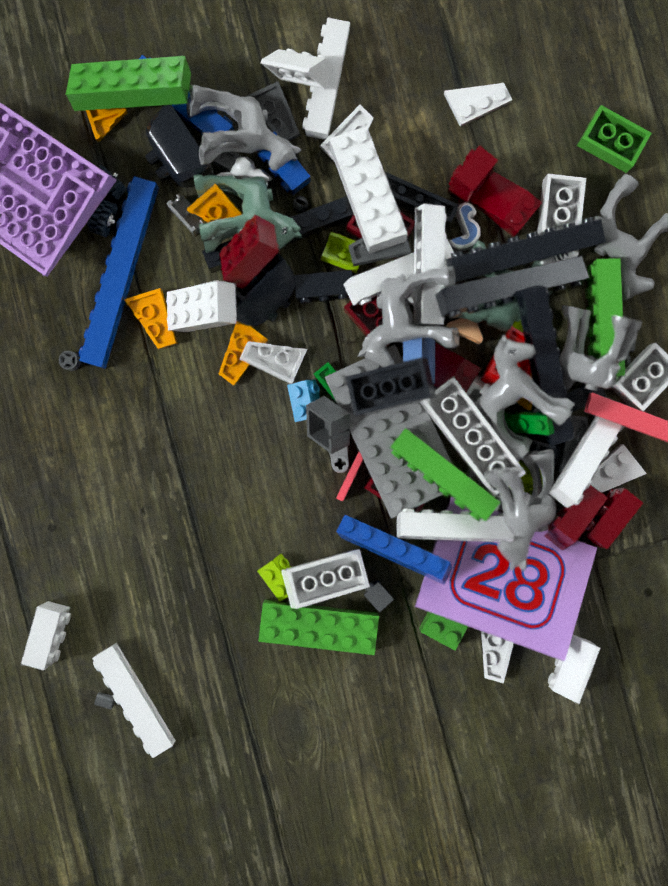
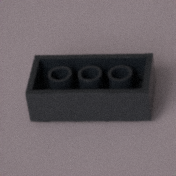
M423 357L346 377L354 416H362L436 398L428 359Z

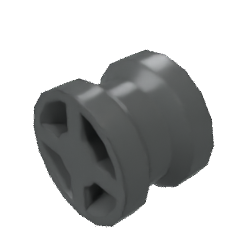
M64 351L59 356L60 366L69 371L79 369L81 361H79L80 357L78 354L72 351Z

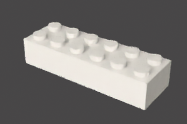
M367 126L330 138V151L368 253L371 254L406 242L407 231Z
M454 377L435 390L436 398L420 402L484 489L493 497L499 494L494 486L486 482L484 472L499 468L508 469L516 467L519 471V477L526 473Z

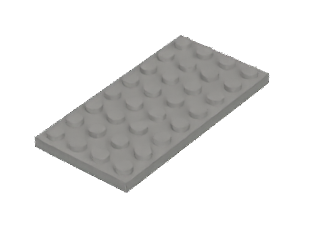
M396 345L387 348L394 360V364L403 362ZM365 358L326 376L325 380L337 405L349 413L350 433L390 517L394 518L403 509H413L442 495L438 491L439 486L434 482L432 485L422 478L424 475L420 471H412L407 466L408 462L403 458L399 460L391 454L393 450L390 447L405 428L451 464L452 462L429 414L421 405V401L362 416H354L346 377L382 368L377 363Z

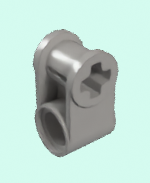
M348 446L333 454L329 453L332 468L338 473H344L349 468ZM338 459L346 462V465L341 470L335 466V463H338Z

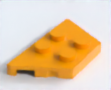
M126 108L86 110L97 142L101 141L128 113Z

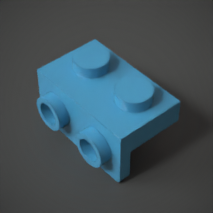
M315 379L287 385L295 422L307 420L306 405L320 398L319 386Z

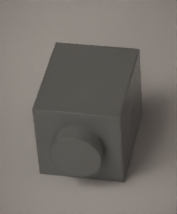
M378 580L375 583L371 581L369 583L370 587L365 588L366 591L363 592L364 596L379 612L394 600L392 595Z

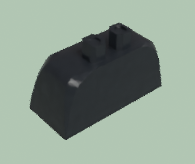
M164 105L147 125L146 136L153 150L147 153L145 157L151 166L161 161L163 166L155 170L161 181L171 177L183 188L195 186L194 175H215L211 164L201 165L198 144L172 105Z
M279 253L260 270L243 290L235 286L236 321L242 325L252 327L258 326L267 320L273 322L278 317L276 310L280 306L284 309L291 304L289 297L294 291L296 278L289 264Z

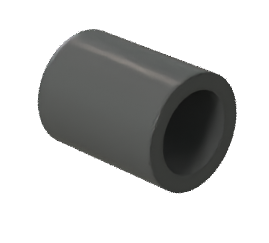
M98 692L94 705L112 710L115 700L112 695Z

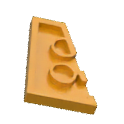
M216 183L187 208L188 212L196 214L208 223L243 214Z
M161 288L124 299L158 349L178 344L175 332L168 331L167 305Z
M237 321L219 371V375L234 386L250 366V364L240 360L246 343L248 341L265 344L268 342V339L255 329L242 325Z

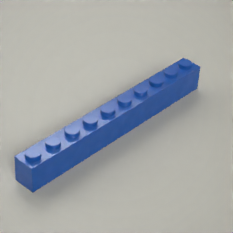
M134 176L132 182L130 181L128 184L127 192L129 194L127 200H124L122 204L123 214L118 219L116 225L118 231L111 241L112 251L106 258L107 268L105 273L101 275L100 284L102 285L100 291H97L95 295V309L91 310L89 316L90 326L86 328L84 333L85 343L79 350V361L106 369L124 309V299L127 298L159 190L155 182Z

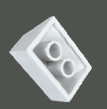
M278 49L261 60V64L280 80L327 89L334 70V66L328 62L329 59L323 55L315 57L307 52L300 54L292 49H287L286 51Z
M572 635L565 661L555 660L556 668L554 673H551L549 676V687L554 692L576 703H580L600 648L589 640Z

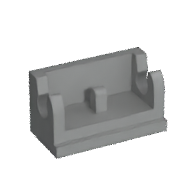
M177 194L175 201L170 200L166 204L185 227L196 236L200 233L199 224L208 222L202 220L196 214L188 212L187 208L191 205L190 202L181 194Z

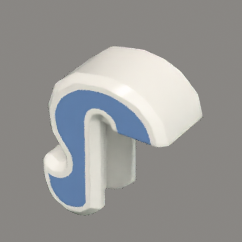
M470 203L460 204L455 213L463 236L449 241L452 250L455 252L469 250L480 237V227L473 220L476 210Z

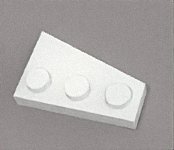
M504 83L444 91V95L460 127L512 102V98Z
M359 105L320 145V148L334 161L330 151L329 139L365 126L369 129L373 117Z
M248 341L240 360L292 384L307 349Z
M620 444L600 462L601 468L592 476L591 485L602 493L647 473L624 444Z
M481 631L484 677L504 683L514 643Z

